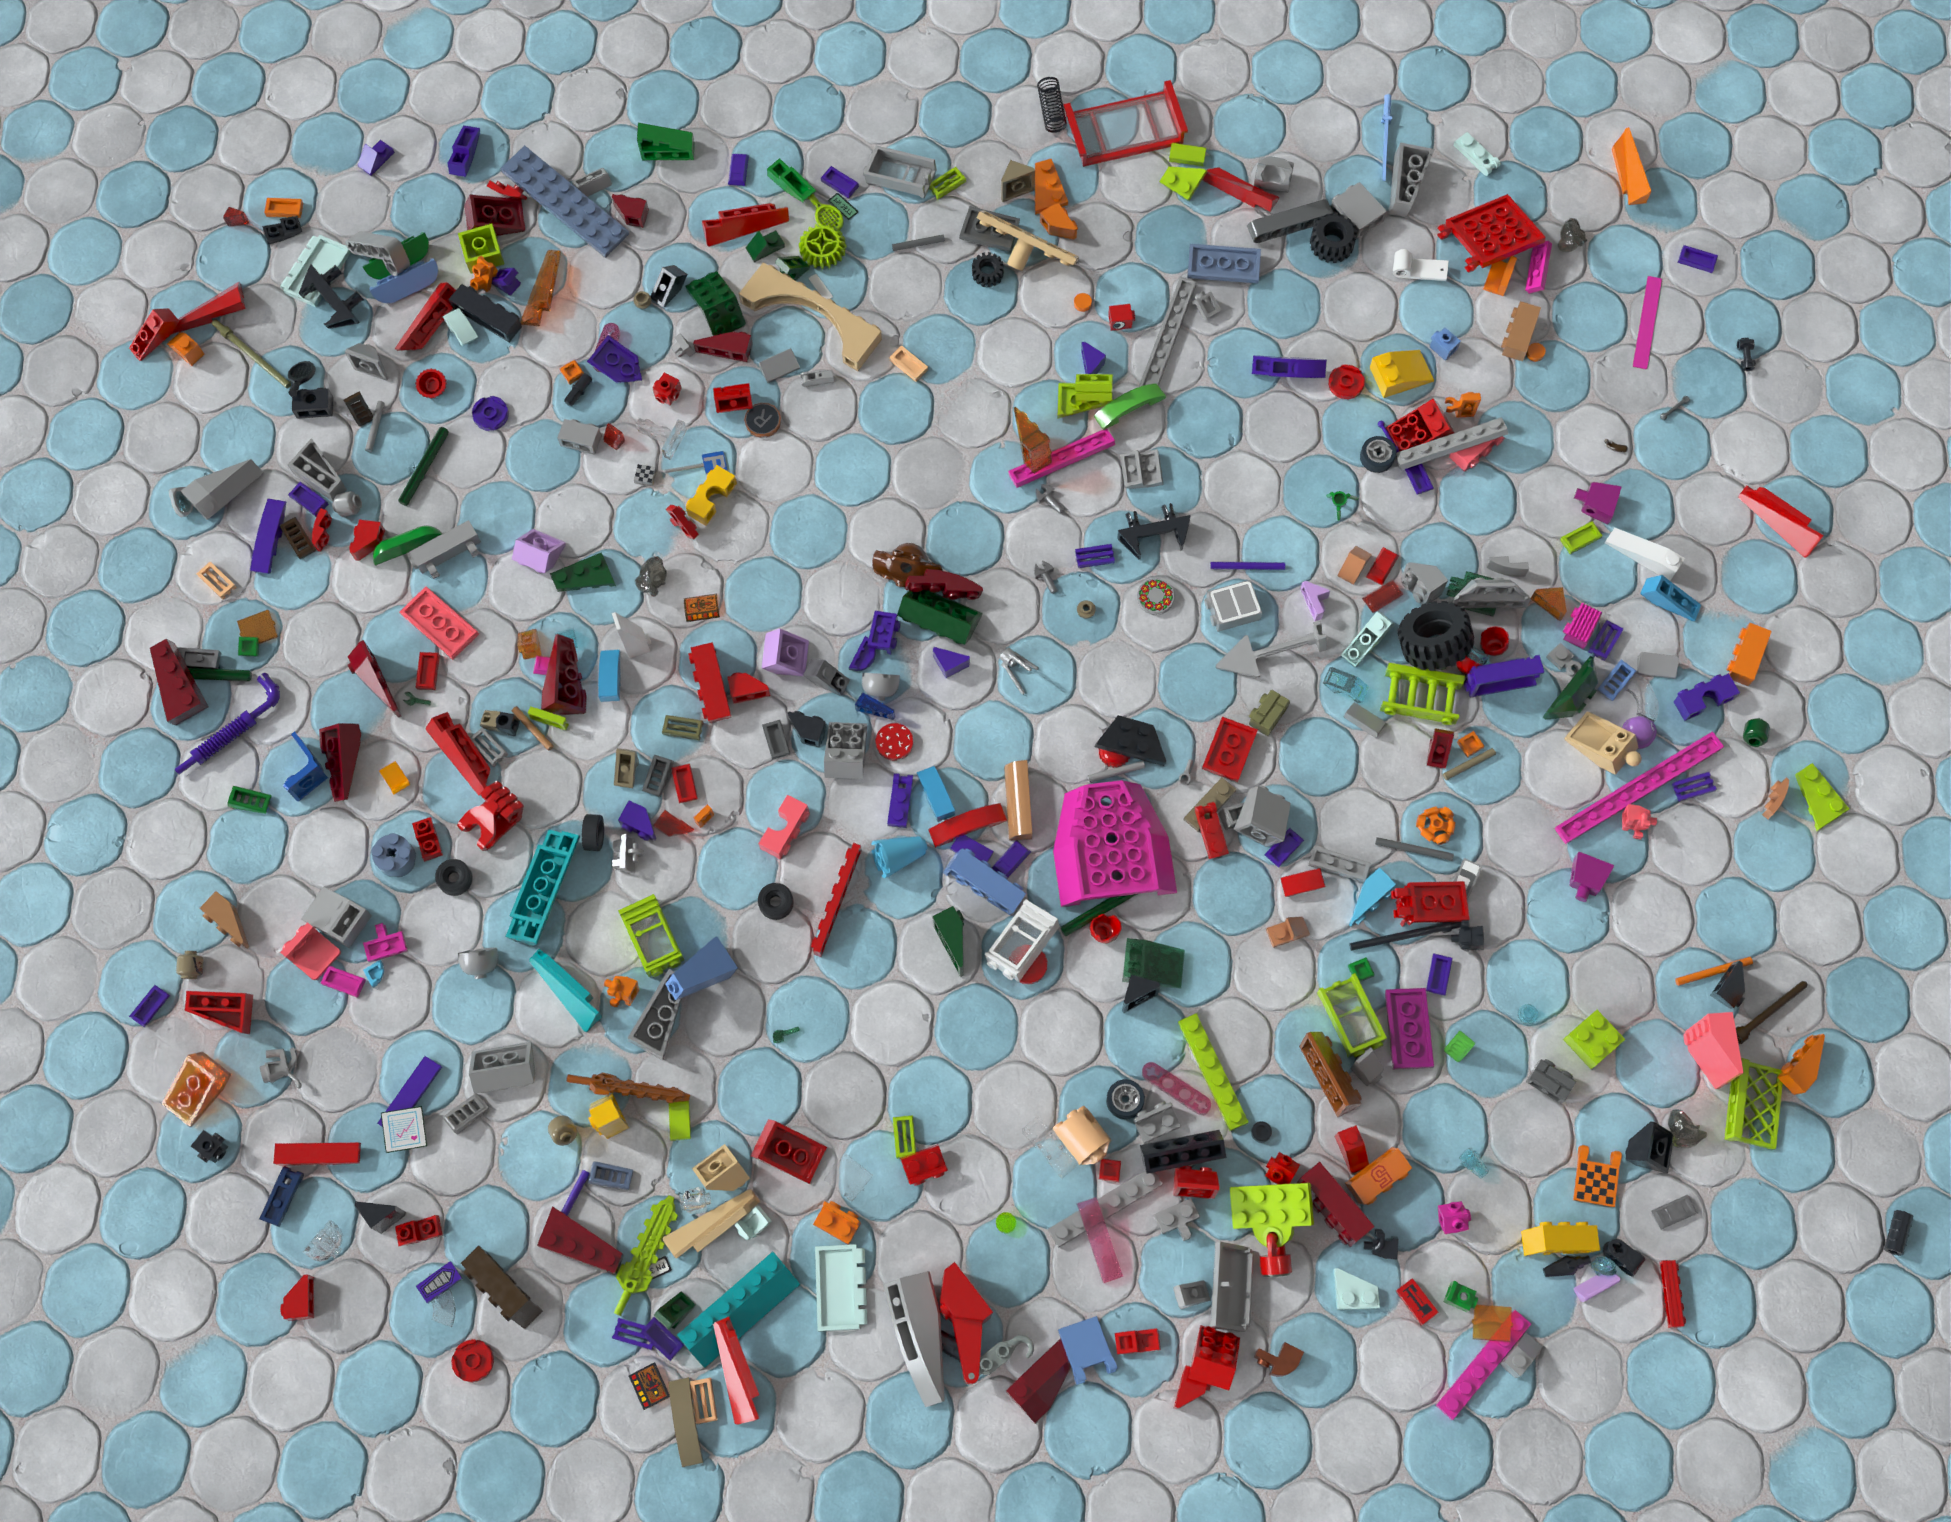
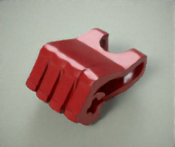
M495 781L487 786L480 793L485 802L468 810L457 824L458 828L463 832H469L475 826H480L481 837L477 841V846L482 851L492 848L522 818L524 805L522 802L517 801L516 795L511 793L507 787H503L499 781Z

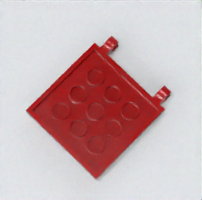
M1508 194L1446 219V224L1438 226V230L1441 233L1437 234L1443 240L1450 233H1453L1471 254L1472 257L1465 260L1468 264L1465 266L1468 273L1473 272L1479 265L1485 268L1545 243L1546 239L1543 233Z

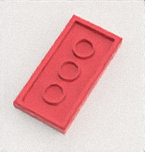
M428 587L423 588L399 612L452 660L479 635L476 629Z

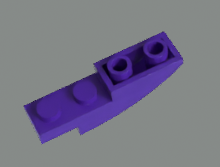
M1253 355L1252 374L1294 378H1326L1327 359Z

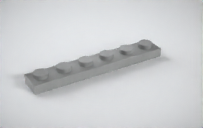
M1501 417L1397 452L1396 459L1400 469L1403 470L1508 434V429Z
M1143 1171L1050 1227L1048 1232L1059 1248L1163 1185L1156 1172L1147 1174L1146 1171Z

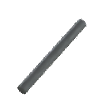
M1376 837L1375 845L1452 861L1454 853Z

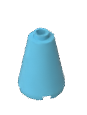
M920 836L874 840L871 843V846L875 845L872 855L878 871H883L884 874L881 875L883 878L893 875L924 856L928 849L925 839H921Z

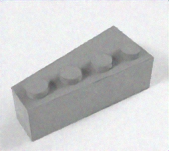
M1400 143L1394 154L1389 214L1402 217L1407 216L1435 149Z

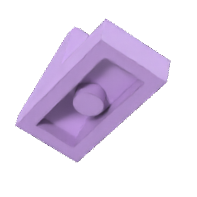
M1304 581L1300 588L1314 621L1321 620L1325 612L1322 600L1329 597L1330 590Z

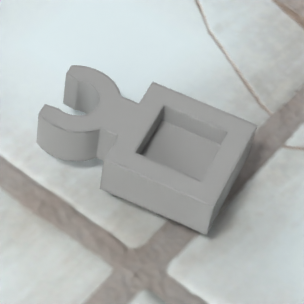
M1561 643L1546 656L1559 670L1564 667L1567 675L1573 677L1575 674L1571 669L1572 667L1578 671L1582 667L1579 662L1571 660L1574 655Z

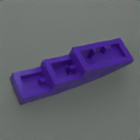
M267 499L256 536L250 571L271 574L273 555L276 556L278 539L282 538L280 525L284 523L287 501Z

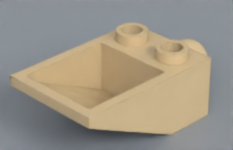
M1588 711L1564 738L1565 741L1596 765L1615 775L1626 762L1630 766H1637L1642 760L1640 753L1636 751L1638 749L1636 734Z

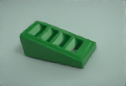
M233 785L227 805L235 809L266 814L272 795ZM238 794L241 795L239 802L236 801ZM245 796H249L247 804L244 803ZM253 797H256L257 799L255 805L253 806L251 805ZM261 798L265 799L262 808L258 807Z

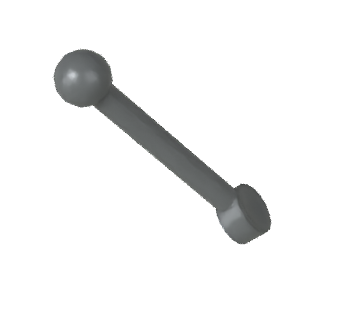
M1683 396L1678 404L1666 413H1662L1660 418L1666 420L1669 414L1682 404H1687L1690 398Z

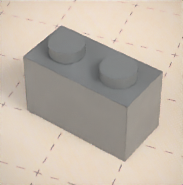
M564 419L557 438L562 447L595 455L602 435L599 427L594 424L587 425L575 419Z

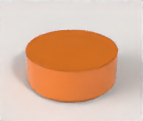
M1079 293L1075 296L1074 307L1078 311L1085 312L1091 308L1092 299L1090 295Z
M1532 343L1529 345L1526 355L1529 360L1538 362L1543 359L1546 350L1542 344Z

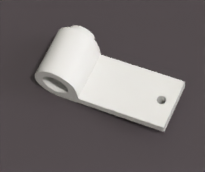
M1401 249L1395 253L1393 275L1397 278L1446 281L1449 261L1413 259V255L1409 250Z

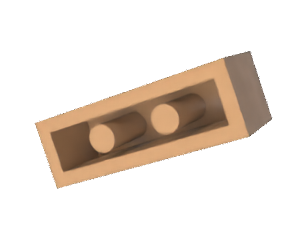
M1520 301L1518 308L1514 307L1511 318H1514L1513 322H1509L1506 333H1509L1508 338L1504 337L1501 348H1504L1503 356L1519 361L1524 360L1541 307Z

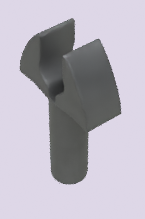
M1041 484V488L1047 495L1041 494L1036 488V498L1039 504L1042 501H1047L1058 513L1064 511V508L1052 497L1055 488Z
M1042 560L1045 573L1039 570L1037 564H1035V579L1043 578L1051 594H1054L1058 591L1050 577V572L1054 571V567Z

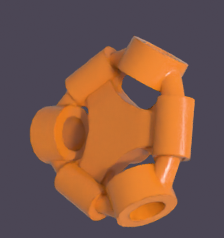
M1435 806L1425 809L1424 813L1418 815L1416 827L1419 828L1420 834L1429 842H1436L1437 845L1445 844L1450 841V836L1454 834L1456 824L1453 821L1454 813L1447 807L1437 808ZM1438 813L1443 819L1447 820L1448 822H1444L1441 818H1439ZM1426 817L1430 819L1428 828H1424ZM1438 831L1446 832L1435 837V833Z

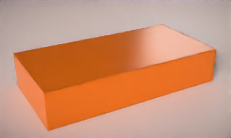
M267 198L264 213L266 217L298 216V218H301L303 201L302 199Z

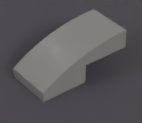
M1509 556L1490 557L1486 564L1488 569L1509 576L1525 577L1529 570L1528 562L1509 563Z

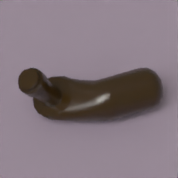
M1608 439L1604 440L1606 446L1614 451L1627 452L1628 450L1626 445L1616 444Z

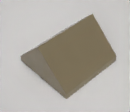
M1010 160L1001 179L1002 202L1035 190V169L1033 167Z

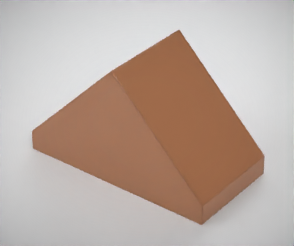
M1355 546L1349 552L1338 573V577L1354 585L1372 554Z

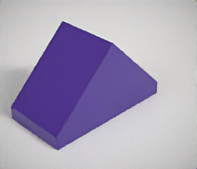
M1081 342L1085 374H1097L1105 365L1106 355L1090 344Z
M933 647V658L945 678L969 667L970 656Z

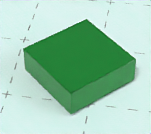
M239 637L238 656L258 657L259 638Z
M1367 957L1348 964L1351 975L1356 974L1359 982L1375 976Z

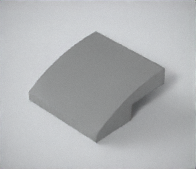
M1158 449L1142 453L1136 450L1120 454L1125 488L1136 489L1164 485Z

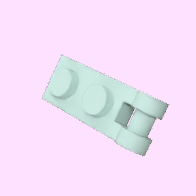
M1468 132L1454 141L1453 146L1485 176L1489 175L1492 169H1497L1501 165L1500 160L1493 157Z

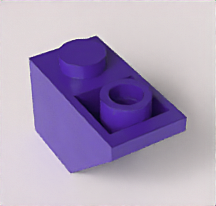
M629 800L618 819L621 829L628 833L633 831L645 841L649 839L655 841L656 835L647 809Z

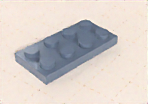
M1190 244L1187 278L1258 284L1261 249Z

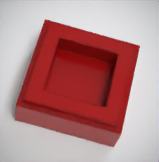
M1102 1159L1099 1180L1119 1182L1121 1161Z

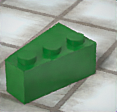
M638 122L637 143L642 161L694 160L695 141L693 132Z

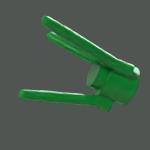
M1342 491L1330 492L1326 495L1327 498L1332 497V502L1336 506L1337 520H1341V508L1347 504V499L1359 500L1358 497L1349 493L1345 494Z

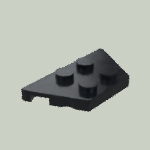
M1118 715L1094 746L1095 748L1161 766L1166 764V758L1154 725Z

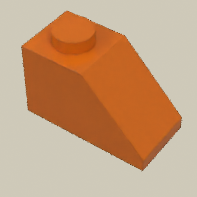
M179 332L167 343L172 350L191 366L205 355L200 346L183 332Z

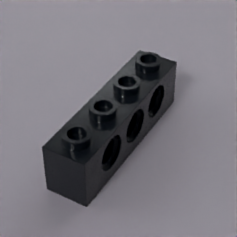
M1220 1130L1140 1145L1142 1161L1147 1174L1227 1158L1224 1139Z

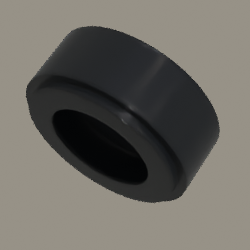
M1263 1121L1255 1123L1251 1129L1252 1138L1259 1143L1268 1141L1272 1135L1270 1125Z

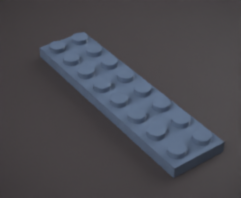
M525 145L500 168L503 174L603 257L606 258L629 235V231Z

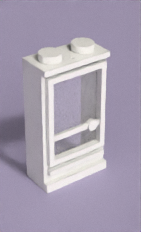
M1025 899L1023 905L989 951L984 954L987 965L994 970H1001L1008 979H1015L1019 982L1060 927L1058 919Z

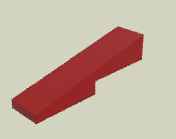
M275 1143L273 1164L279 1166L359 1164L361 1143Z

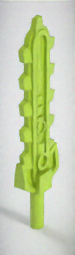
M670 1195L657 1205H652L650 1210L653 1212L651 1219H646L644 1222L647 1228L644 1233H639L637 1237L640 1243L638 1247H633L630 1252L634 1255L631 1262L626 1261L625 1265L622 1263L616 1275V1279L624 1290L614 1311V1314L618 1316L622 1315L631 1294L646 1292L650 1286L653 1276H651L652 1272L649 1268L651 1264L657 1263L659 1258L656 1256L658 1249L663 1250L665 1243L662 1242L663 1237L671 1233L672 1229L669 1228L670 1222L676 1221L678 1217L675 1213L674 1197Z

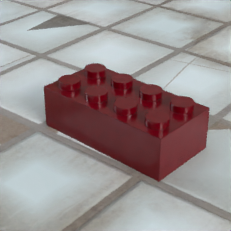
M1318 1162L1297 1181V1183L1311 1184L1313 1209L1317 1213H1322L1327 1226L1330 1229L1334 1228L1338 1232V1238L1345 1246L1348 1244L1349 1247H1352L1375 1227L1321 1162Z

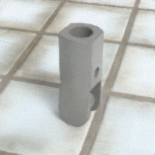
M832 370L803 372L800 374V377L803 379L801 382L803 387L834 383Z

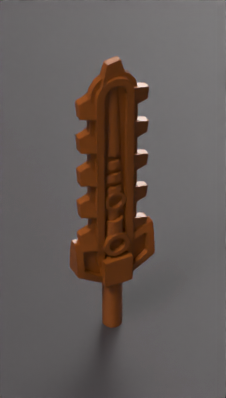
M603 1072L598 1075L593 1074L591 1078L568 1074L566 1080L569 1083L590 1086L589 1090L599 1095H609V1093L616 1092L622 1093V1096L635 1095L637 1098L647 1097L651 1098L652 1101L666 1100L667 1103L689 1101L690 1094L678 1090L676 1087L666 1088L659 1084L653 1086L646 1082L635 1083L629 1079L622 1081L617 1076Z

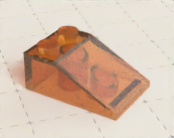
M204 1052L187 1055L161 1104L187 1126L192 1127L223 1091L232 1074Z

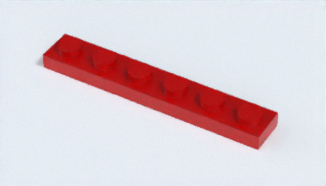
M853 843L852 847L847 849L845 855L847 861L845 866L842 865L838 873V876H840L839 882L835 883L832 888L831 894H833V897L826 904L825 912L827 913L825 919L820 920L818 925L820 932L818 937H814L811 944L813 953L816 956L822 957L862 851L859 844Z

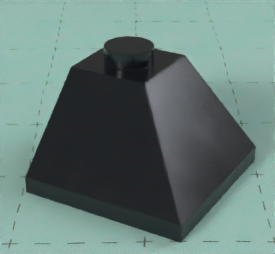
M1741 961L1731 963L1710 994L1711 997L1730 1009L1735 1008V1006L1738 1008L1745 999L1743 997L1745 993L1744 972Z
M1650 1121L1629 1139L1628 1147L1625 1151V1160L1639 1167L1668 1173L1675 1134Z

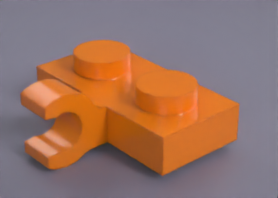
M1467 392L1461 395L1459 401L1453 397H1447L1445 404L1450 403L1452 406H1448L1446 412L1452 413L1455 411L1456 418L1474 417L1481 401V394Z

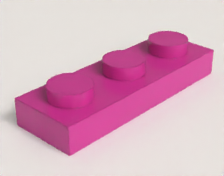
M1549 240L1532 248L1525 291L1529 294L1545 289L1552 243Z

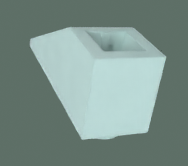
M1377 611L1341 656L1356 667L1387 635L1395 623L1382 612Z

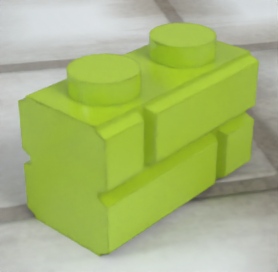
M1076 374V401L1082 403L1090 401L1107 403L1112 401L1113 374Z

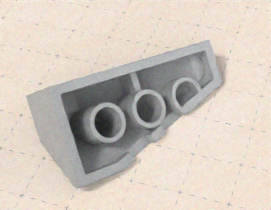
M252 459L195 479L181 490V493L208 520L260 477L263 472Z

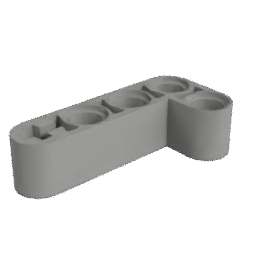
M359 231L346 240V247L351 253L382 259L387 270L393 276L399 275L410 266L409 259L401 242L395 237Z

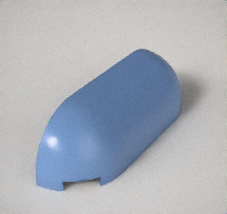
M430 259L426 263L422 260L409 266L397 276L390 275L376 282L377 286L370 287L369 290L376 300L382 303H394L431 285L438 275L437 263L435 259Z

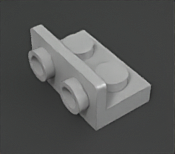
M1165 1101L1155 1105V1109L1150 1112L1143 1110L1136 1114L1137 1117L1134 1118V1124L1144 1144L1181 1127L1172 1109L1173 1105L1171 1102L1167 1104Z

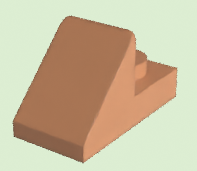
M1303 916L1288 917L1285 922L1266 928L1273 948L1310 935Z

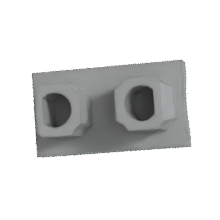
M624 834L621 835V839L613 841V849L617 853L620 852V858L613 859L612 867L616 870L634 873L635 863H638V857L644 855V850L638 849V843H635L634 838H629L628 835Z

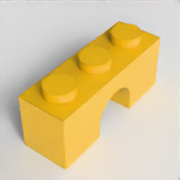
M718 465L713 470H710L705 482L698 486L694 497L690 498L686 503L688 516L707 526L716 513L715 505L709 501V498L714 494H721L727 498L737 484L735 475Z

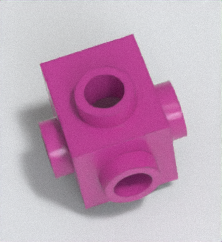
M1462 1201L1438 1205V1220L1444 1234L1469 1230L1468 1221H1471V1214L1469 1209H1465Z

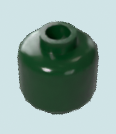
M1760 718L1748 720L1743 731L1744 741L1752 747L1766 744L1770 734V725Z

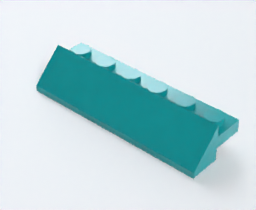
M548 830L543 845L538 844L509 915L513 919L505 937L525 943L528 946L538 944L580 835L565 831Z
M772 1251L680 1331L677 1336L698 1362L706 1368L720 1356L713 1325L715 1322L729 1316L739 1339L801 1284Z

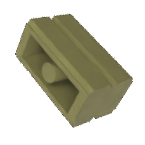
M1270 690L1268 694L1264 693L1259 700V703H1261L1259 708L1256 709L1254 707L1249 715V718H1251L1249 725L1258 729L1266 736L1270 735L1290 704V700L1274 690Z

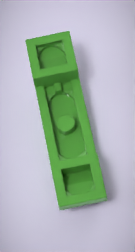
M1157 384L1144 385L1112 400L1098 411L1094 418L1100 427L1105 430L1119 423L1120 417L1147 403L1152 406L1165 399L1166 395Z

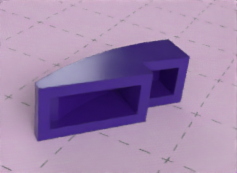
M463 125L452 146L453 153L447 163L450 175L467 176L476 152L480 128Z

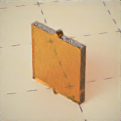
M269 610L237 621L241 637H258L259 644L278 637L274 626L276 623L272 620Z
M1476 1305L1474 1308V1319L1471 1321L1473 1324V1339L1510 1342L1511 1327H1513L1511 1322L1512 1307Z

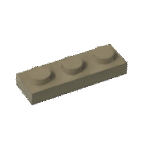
M1221 777L1183 820L1199 832L1200 827L1195 814V807L1199 805L1202 807L1207 806V803L1214 802L1218 811L1236 792V788ZM1209 813L1204 815L1205 820L1210 819Z

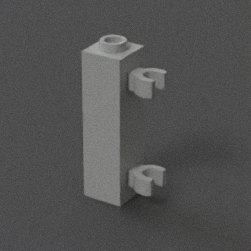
M468 520L410 551L409 553L412 556L410 562L415 570L419 568L422 574L429 571L433 579L440 576L435 567L466 550H469L473 558L480 555L475 545L481 541Z

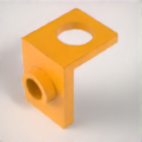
M396 761L379 770L393 795L410 785L409 780Z

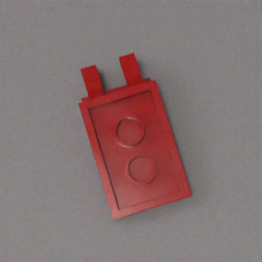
M1465 881L1409 882L1404 888H1395V890L1391 891L1392 899L1406 898L1407 907H1398L1397 910H1393L1394 918L1408 917V921H1411V923L1461 922L1462 920H1470Z

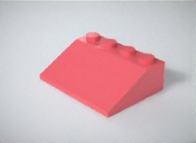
M1733 1012L1707 1014L1685 1031L1684 1043L1688 1046L1689 1053L1715 1089H1720L1744 1073Z

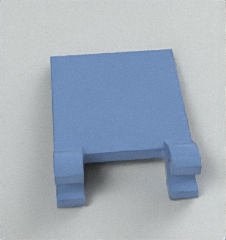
M1097 1316L1058 1329L1077 1385L1085 1383L1086 1375L1083 1369L1104 1362L1107 1374L1116 1372V1369H1118L1117 1364L1110 1353Z

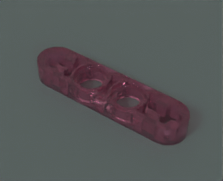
M1154 1062L1146 1063L1143 1066L1142 1076L1146 1081L1198 1115H1205L1209 1112L1211 1101L1208 1097ZM1153 1067L1155 1069L1154 1073L1158 1076L1160 1072L1163 1073L1159 1083L1156 1082L1157 1077L1155 1075L1150 1077L1147 1075L1148 1071L1146 1069ZM1170 1078L1173 1080L1174 1085L1171 1088H1165L1162 1080ZM1182 1089L1189 1090L1190 1098L1182 1099L1179 1096V1091ZM1194 1094L1198 1096L1195 1099L1196 1101H1198L1199 1103H1201L1202 1101L1206 1102L1205 1106L1207 1107V1109L1202 1108L1201 1110H1199V1105L1196 1102H1193V1105L1189 1104L1192 1101Z

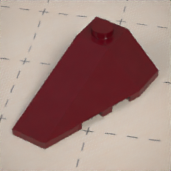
M560 634L555 635L542 690L541 710L556 715L585 714L587 695L585 689H582L581 679L583 678L577 668L578 657L574 640Z
M364 640L360 641L348 655L350 663L347 665L351 673H356L359 679L398 718L402 717L373 652Z
M338 723L319 729L320 748L322 754H326L327 762L325 763V768L331 774L329 783L334 802L348 800L361 743L359 724Z

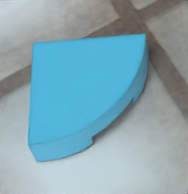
M381 960L363 969L373 988L380 983L384 975V965Z

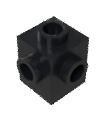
M203 1130L190 1147L199 1152L197 1157L207 1163L210 1160L216 1163L225 1156L226 1149L229 1146L223 1143L225 1139L216 1132L212 1135Z

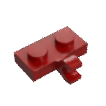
M669 505L665 509L672 517L669 519L674 526H679L688 538L695 539L699 535L696 531V525L691 520L688 521L685 517V511L680 506Z

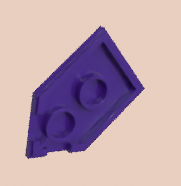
M609 335L587 360L589 364L616 383L642 381L638 356Z

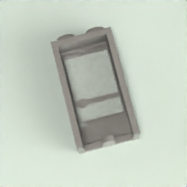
M876 145L874 152L870 154L868 165L864 167L863 176H865L866 184L868 185L870 183L925 198L937 168L935 159Z

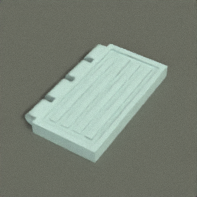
M322 235L318 237L312 236L307 244L309 249L305 248L297 259L300 263L295 262L288 273L291 277L286 276L280 286L286 295L314 307H317L323 297L318 290L307 294L305 298L299 295L309 266L312 264L320 274H325L334 265L340 270L351 254L345 245Z
M856 1244L815 1247L818 1332L860 1329L859 1325H867V1309H859V1306L867 1305L866 1288H858V1285L866 1284L865 1267H857V1264H865V1249H857Z

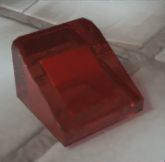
M228 207L223 216L224 221L229 227L249 224L246 214L232 207Z
M607 424L603 441L613 449L618 450L625 442L623 433L612 424Z

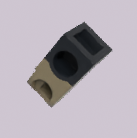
M490 710L484 711L480 726L486 730L503 732L514 737L520 724V720L515 714Z

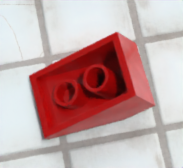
M768 1119L751 1157L810 1184L827 1147L777 1121Z
M1184 1166L1175 1169L1173 1196L1215 1198L1219 1191V1180L1217 1172L1212 1171V1168L1200 1167V1170H1192L1191 1166Z

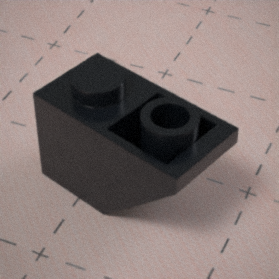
M789 711V722L801 743L820 748L826 730V722L818 716L809 717L800 711Z

